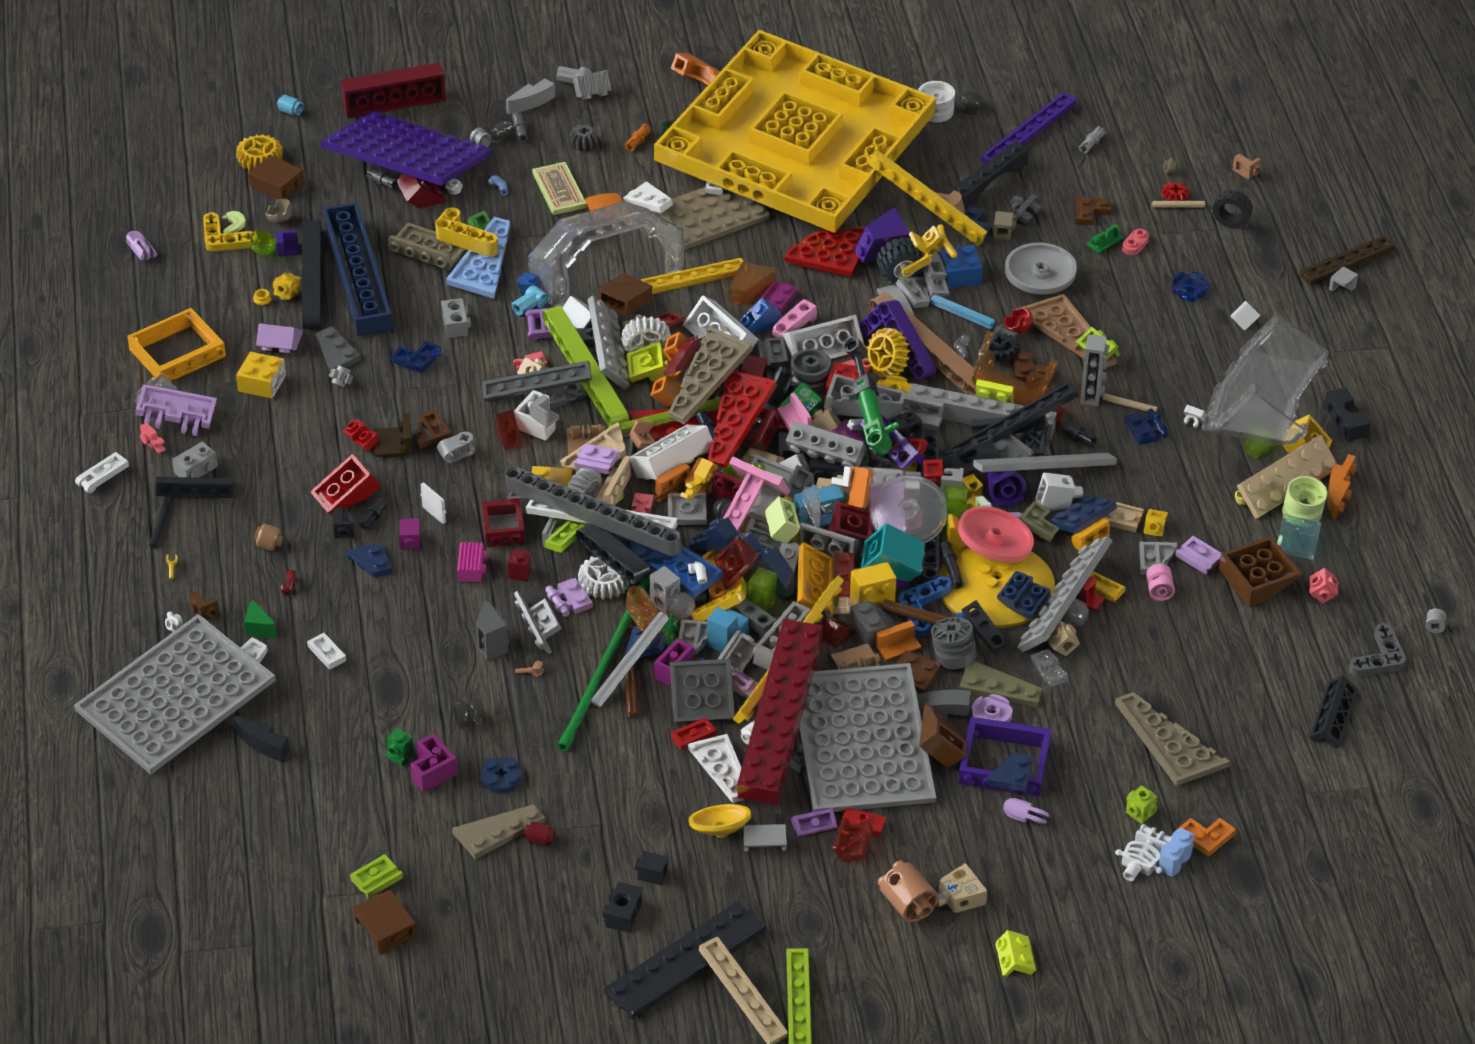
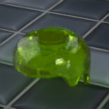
M256 230L251 233L250 247L259 255H269L276 250V238L273 239L269 231Z

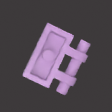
M576 578L559 583L558 590L552 586L546 588L547 597L551 602H554L556 610L563 616H568L571 609L577 614L593 608V602Z

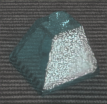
M1283 514L1277 544L1287 555L1314 560L1322 523Z

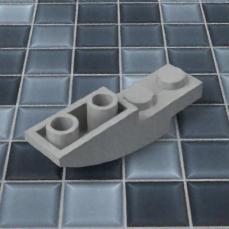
M936 251L931 257V263L925 266L922 274H924L930 297L938 295L947 298L949 295L945 281L947 272L941 257Z

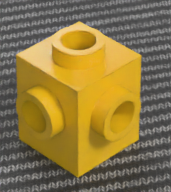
M283 273V275L276 277L273 282V295L280 296L282 300H290L299 295L301 278L290 273Z

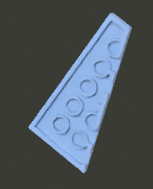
M494 217L484 229L497 235L498 254L488 257L468 250L447 277L446 285L495 298L510 230V221Z

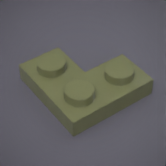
M1036 501L1019 518L1031 532L1049 542L1052 541L1060 529L1045 520L1051 510Z

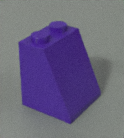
M892 208L866 226L855 249L863 263L877 261L878 252L881 251L883 246H886V243L892 242L893 239L909 238V231L896 208Z

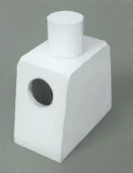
M1043 473L1035 501L1051 511L1068 509L1073 498H1082L1083 488L1075 486L1070 476Z

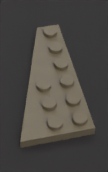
M708 326L707 334L701 341V347L696 352L686 373V380L681 384L680 393L675 397L668 412L670 418L685 424L753 350L752 345Z
M1134 692L1116 698L1115 705L1176 786L1230 766L1228 759L1225 757L1222 759L1216 755L1214 749L1202 745L1200 739L1179 724H1173L1167 720L1165 714H1159L1153 710L1151 704Z

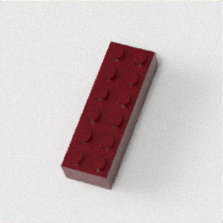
M440 62L340 80L342 104L347 119L366 116L373 111L382 113L446 101L445 78Z

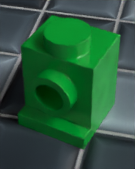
M396 728L386 738L388 752L385 754V757L402 766L414 753L413 736Z

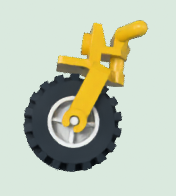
M943 225L933 226L922 237L911 231L909 233L911 239H893L892 242L886 243V246H883L881 251L878 252L877 264L884 279L889 284L896 285L898 278L919 277V275H922L925 266L931 263V257L943 247L952 258H956L957 252L946 238Z

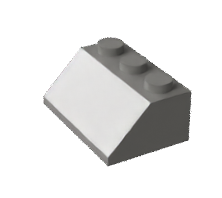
M800 524L799 546L804 542L833 558L835 564L851 569L854 568L860 557L862 540L810 524Z

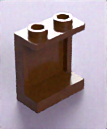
M391 890L380 893L353 907L355 922H361L372 937L375 950L379 955L417 937L414 920Z

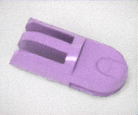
M130 231L127 234V244L141 261L156 257V251L140 232Z
M738 669L731 674L732 689L747 699L758 683Z
M1009 798L1004 803V811L1012 819L1027 823L1029 820L1045 825L1047 823L1046 820L1030 814L1033 813L1049 818V814L1046 811L1032 807L1030 802Z

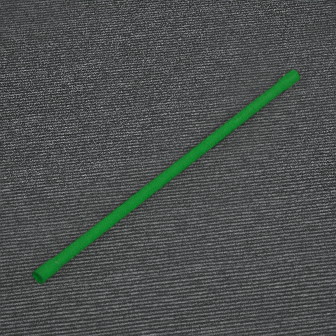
M650 576L641 580L566 731H564L557 745L559 750L564 752L569 750L591 704V699L596 694L650 586Z

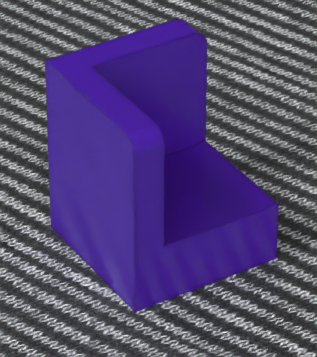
M297 230L276 231L278 256L299 254Z

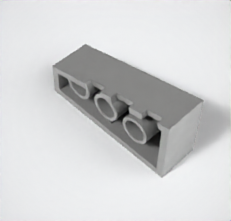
M838 374L833 375L823 412L831 407L836 415L863 417L859 399L855 396L852 381L855 380L854 378ZM877 385L879 392L877 399L881 413L887 419L900 415L906 392Z

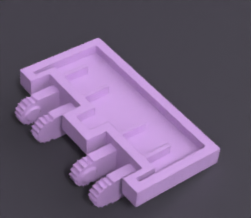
M143 384L135 415L143 416L144 411H147L144 423L150 424L151 417L157 418L155 422L156 429H160L164 414V420L180 423L181 418H184L181 433L185 434L188 424L194 425L192 435L197 436L201 421L202 428H210L217 398Z

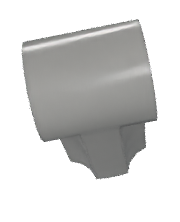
M559 66L556 80L574 84L573 77L592 72L586 67H581L577 70Z

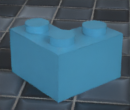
M717 607L707 618V646L722 653L736 630L748 635L750 631L749 618L731 609L726 611Z

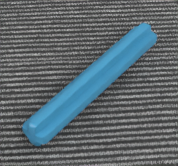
M934 295L931 298L932 305L983 327L992 329L995 325L994 319L941 296Z

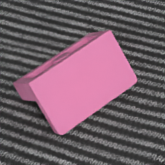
M795 393L790 394V404L777 408L778 416L789 431L793 421L811 426V416Z

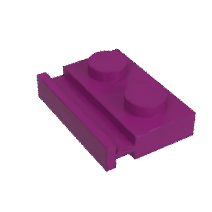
M774 280L761 298L763 297L775 304L782 314L798 294V288L783 282L780 284L777 283V280Z

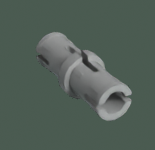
M1096 127L1092 133L1086 136L1085 141L1079 145V150L1087 154L1093 146L1095 147L1101 137L1105 135V130Z

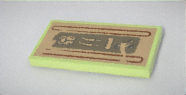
M566 162L532 169L537 184L553 215L586 208V202Z

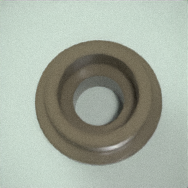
M1171 157L1169 160H1165L1163 170H1165L1167 175L1173 174L1177 163Z

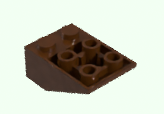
M926 703L924 705L919 746L925 752L932 755L939 763L950 768L966 757L967 741L955 724Z

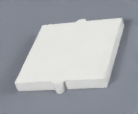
M423 482L420 494L422 497V507L442 524H445L446 510L444 499Z

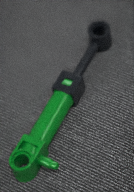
M852 336L844 342L843 349L855 361L859 378L852 381L855 396L859 399L865 422L863 429L866 442L878 455H884L892 447L889 433L898 428L899 423H891L888 426L883 423L877 399L879 396L877 384L868 373H865L862 361L867 356L868 349L856 336Z

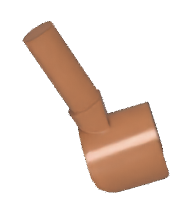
M536 661L533 667L515 669V673H531L535 677H540L544 671V668H542L543 662Z

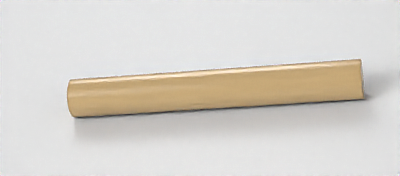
M1152 201V208H1205V201Z
M1106 393L1102 397L1103 401L1153 414L1157 412L1156 406Z

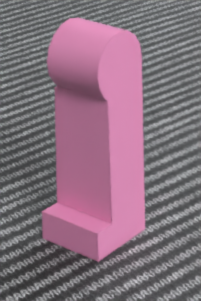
M803 299L776 323L772 330V335L783 337V334L799 330L809 321L814 322L817 319V306Z

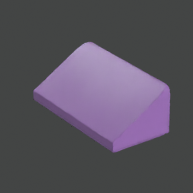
M833 808L801 814L791 818L797 837L838 828Z

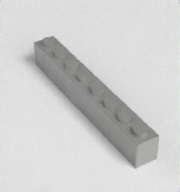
M913 383L908 392V396L944 403L943 419L971 425L972 420L1006 417L1024 407L1022 405ZM911 404L914 408H921L918 404ZM929 408L932 412L938 413V408ZM1056 412L1046 414L1049 423V430L1046 433V440L1051 441L1055 431Z

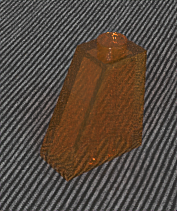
M742 262L729 287V302L747 305L764 293L773 281L776 280V269Z

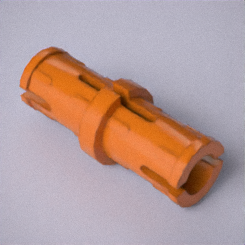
M643 124L625 143V148L628 151L629 149L631 152L634 151L639 144L644 142L645 137L651 132V127Z

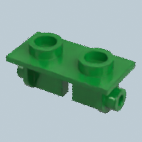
M1111 225L1110 228L1106 229V232L1103 231L1093 236L1086 245L1097 253L1106 250L1124 239V237L1119 235L1120 226Z
M671 613L670 618H668V621L659 631V633H663L666 637L663 651L678 638L681 624L673 613Z

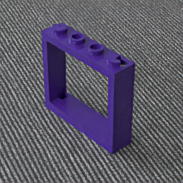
M971 717L966 737V757L961 760L958 784L1040 797L1050 746L1051 729ZM974 737L1042 747L1036 777H1029L1026 792L987 785V778L994 771L967 767Z

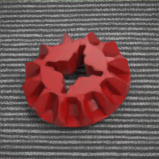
M1168 182L1162 189V196L1168 201H1185L1190 193L1188 186H1183L1182 183L1177 184L1176 182L1174 184Z

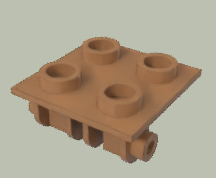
M601 424L591 425L590 429L588 425V429H584V425H582V430H580V426L571 425V427H567L568 455L605 431V426H601Z
M869 644L831 654L838 669L880 666V656L873 653Z

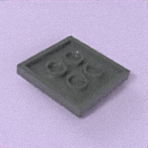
M730 659L670 662L674 723L696 722L705 717L709 721L733 720L735 714Z

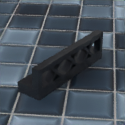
M156 476V496L233 498V478Z
M1344 675L1328 681L1309 737L1314 742L1326 738L1335 748L1341 745L1358 693V689ZM1345 688L1351 692L1350 696L1347 695ZM1341 701L1344 703L1345 710L1342 708ZM1336 715L1339 716L1341 722L1340 724H1338ZM1332 729H1334L1336 738L1331 734Z

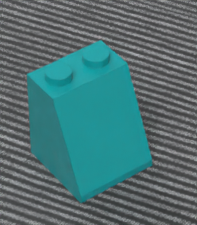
M885 523L865 540L861 568L888 562L896 579L910 582L916 576L918 577L923 570L922 560L925 555V542Z

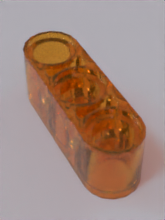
M631 586L628 588L626 609L639 630L644 632L658 614V610L642 587Z

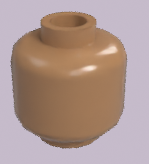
M263 524L261 527H257L253 541H256V546L259 548L274 551L276 546H281L283 536L280 535V528Z

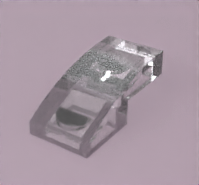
M1049 649L1031 655L1033 664L1050 687L1068 682V674L1058 665V658Z

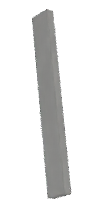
M1109 453L981 459L974 460L973 466L981 472L1115 465L1117 458Z

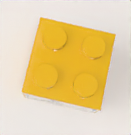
M250 352L236 374L238 392L272 399L286 376L284 359Z

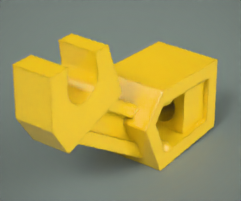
M702 458L694 473V481L686 483L687 490L685 493L682 492L680 496L692 500L704 484L711 482L713 472L717 470L718 466Z
M974 474L963 478L962 491L968 498L963 504L964 510L976 507V497L983 494V484Z

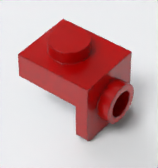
M942 459L923 460L924 484L931 486L939 485L941 483V476H944Z
M1089 576L1079 591V604L1097 611L1105 601V597L1095 593L1097 579Z

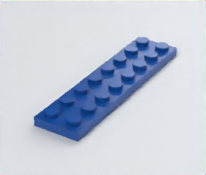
M607 531L631 550L630 539ZM683 546L681 553L672 556V560L648 563L650 570L653 572L664 566L680 578V588L694 597H697L723 577L721 569ZM697 561L705 566L706 583L699 584L696 573H689L688 565Z

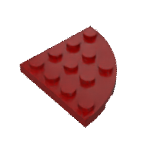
M852 226V229L840 230L839 228L835 233L826 229L804 237L801 243L798 245L794 244L784 257V262L852 277L861 260L855 249L866 227Z

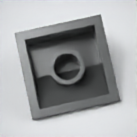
M869 600L850 606V624L864 644H869L870 648L876 645V632L897 625L890 614L882 609V606Z

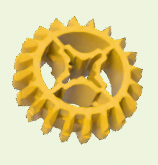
M256 134L254 137L249 136L248 139L244 138L243 141L239 142L236 150L240 166H243L244 169H249V171L253 170L270 155L281 160L283 157V148L280 141L276 140L275 137L271 138L270 135L264 136V134L261 136Z
M891 328L877 330L875 334H872V339L868 340L870 343L867 346L869 358L866 362L870 363L869 367L873 369V373L878 374L880 377L897 376L904 371L903 367L907 366L906 360L909 359L907 354L910 351L907 350L909 344L905 342L906 337L903 336L902 332Z

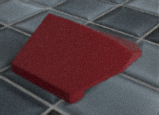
M672 312L656 317L659 318L660 322H665L669 332L682 327L686 320L685 316Z

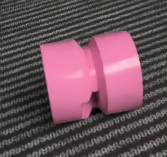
M1164 564L1151 566L1146 572L1151 598L1157 601L1170 599L1175 593L1170 567Z

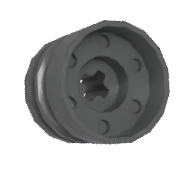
M949 617L938 621L933 626L931 633L936 662L941 663V667L960 669L970 665L975 660L977 653L973 628L967 619Z

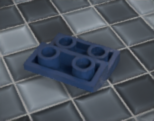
M1015 571L997 595V599L1014 612L1032 620L1051 595V589L1034 583L1032 576Z

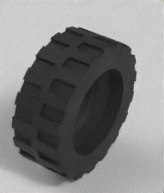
M1224 190L1218 194L1212 207V214L1218 223L1225 227L1240 228L1249 221L1253 212V206L1249 197L1245 196L1244 193L1237 190ZM1225 204H1233L1241 210V213L1232 214L1224 206Z

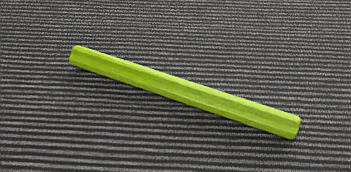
M721 397L705 401L692 416L697 415L701 411L710 412L719 409ZM669 411L620 423L619 425L622 434L631 432L637 420L651 421L653 426L675 420L670 418Z

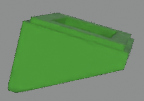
M485 211L470 216L468 219V223L471 226L482 230L491 221Z

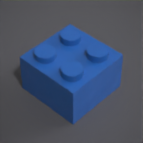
M974 245L954 247L957 252L956 258H952L946 249L939 251V256L947 272L945 281L948 288L982 284L983 267Z

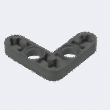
M1386 623L1378 624L1375 628L1374 638L1381 653L1355 657L1351 659L1349 672L1357 677L1404 669L1406 656L1393 628ZM1386 645H1392V646H1394L1395 648H1394V649H1388V648H1386L1385 646H1386ZM1373 662H1380L1382 666H1375Z

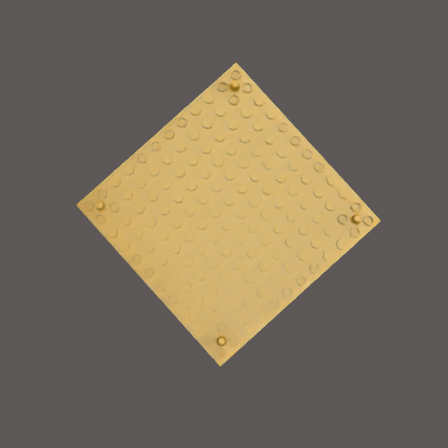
M758 30L654 144V160L835 233L883 176L869 165L872 154L878 150L895 162L935 114L936 97Z

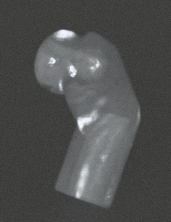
M962 334L954 343V349L963 359L968 356L965 348L970 341L969 336L966 334Z

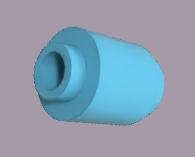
M283 95L277 101L278 109L282 112L295 116L300 115L303 111L304 105L299 99Z

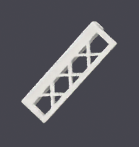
M845 466L843 478L832 477L831 483L851 487L854 467ZM869 468L874 469L871 488L902 481L903 470Z

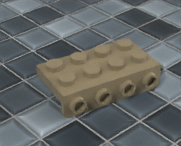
M407 223L396 237L391 235L388 238L390 251L450 271L468 251L438 240L435 231L411 223Z

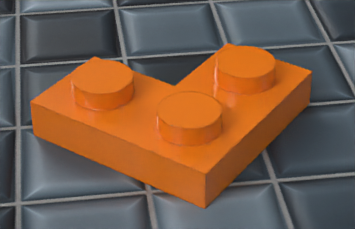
M1192 818L1179 827L1194 834L1193 846L1208 857L1236 833V829L1221 818L1207 829Z

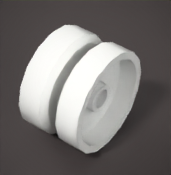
M930 81L920 86L918 91L936 97L935 114L929 121L943 122L950 119L954 114V88L942 81Z

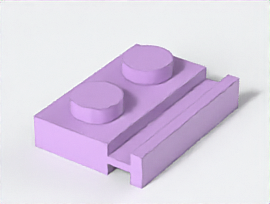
M585 443L577 456L578 459L573 463L575 468L581 469L586 467L599 473L609 474L610 468H613L620 453L616 449Z
M1192 536L1179 550H1176L1175 556L1202 573L1208 574L1209 570H1212L1220 563L1221 552Z

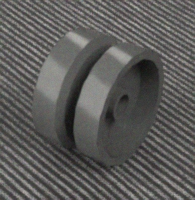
M804 349L795 353L791 358V371L795 372L791 385L799 386L803 382L816 394L825 391L831 370L829 356L818 349Z

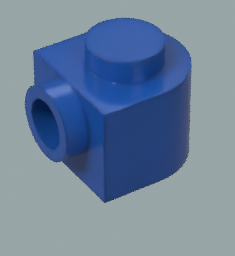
M523 272L522 277H518L517 286L520 287L521 295H525L527 289L532 285L540 288L538 275Z

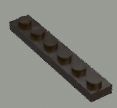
M1384 235L1300 270V277L1311 286L1330 278L1343 266L1351 269L1395 250L1396 245Z

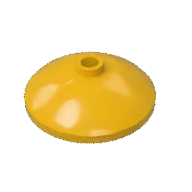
M735 804L711 806L693 813L689 817V825L700 833L722 838L736 832L747 824L751 818V811L748 807Z

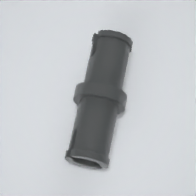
M515 112L512 114L513 130L517 134V140L520 143H524L528 140L527 126L523 121L522 114Z
M372 167L368 169L367 172L370 174H366L367 178L375 180L379 185H385L393 190L398 188L399 185L395 184L398 179L390 177L388 173L380 172Z

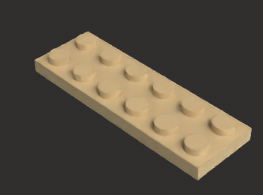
M1319 435L1238 484L1237 487L1256 519L1284 502L1288 484L1294 478L1308 476L1320 480L1332 472L1337 462L1322 435Z

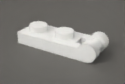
M115 452L79 475L75 483L79 487H84V490L91 494L95 491L96 487L129 467L128 461Z

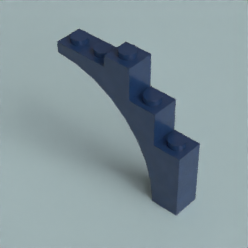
M728 517L713 520L710 523L711 527L704 533L699 532L692 538L693 541L688 545L692 552L710 550L723 553L738 560L759 575L771 587L779 599L791 596L798 589V577L778 548H763L753 532L747 534L739 533Z

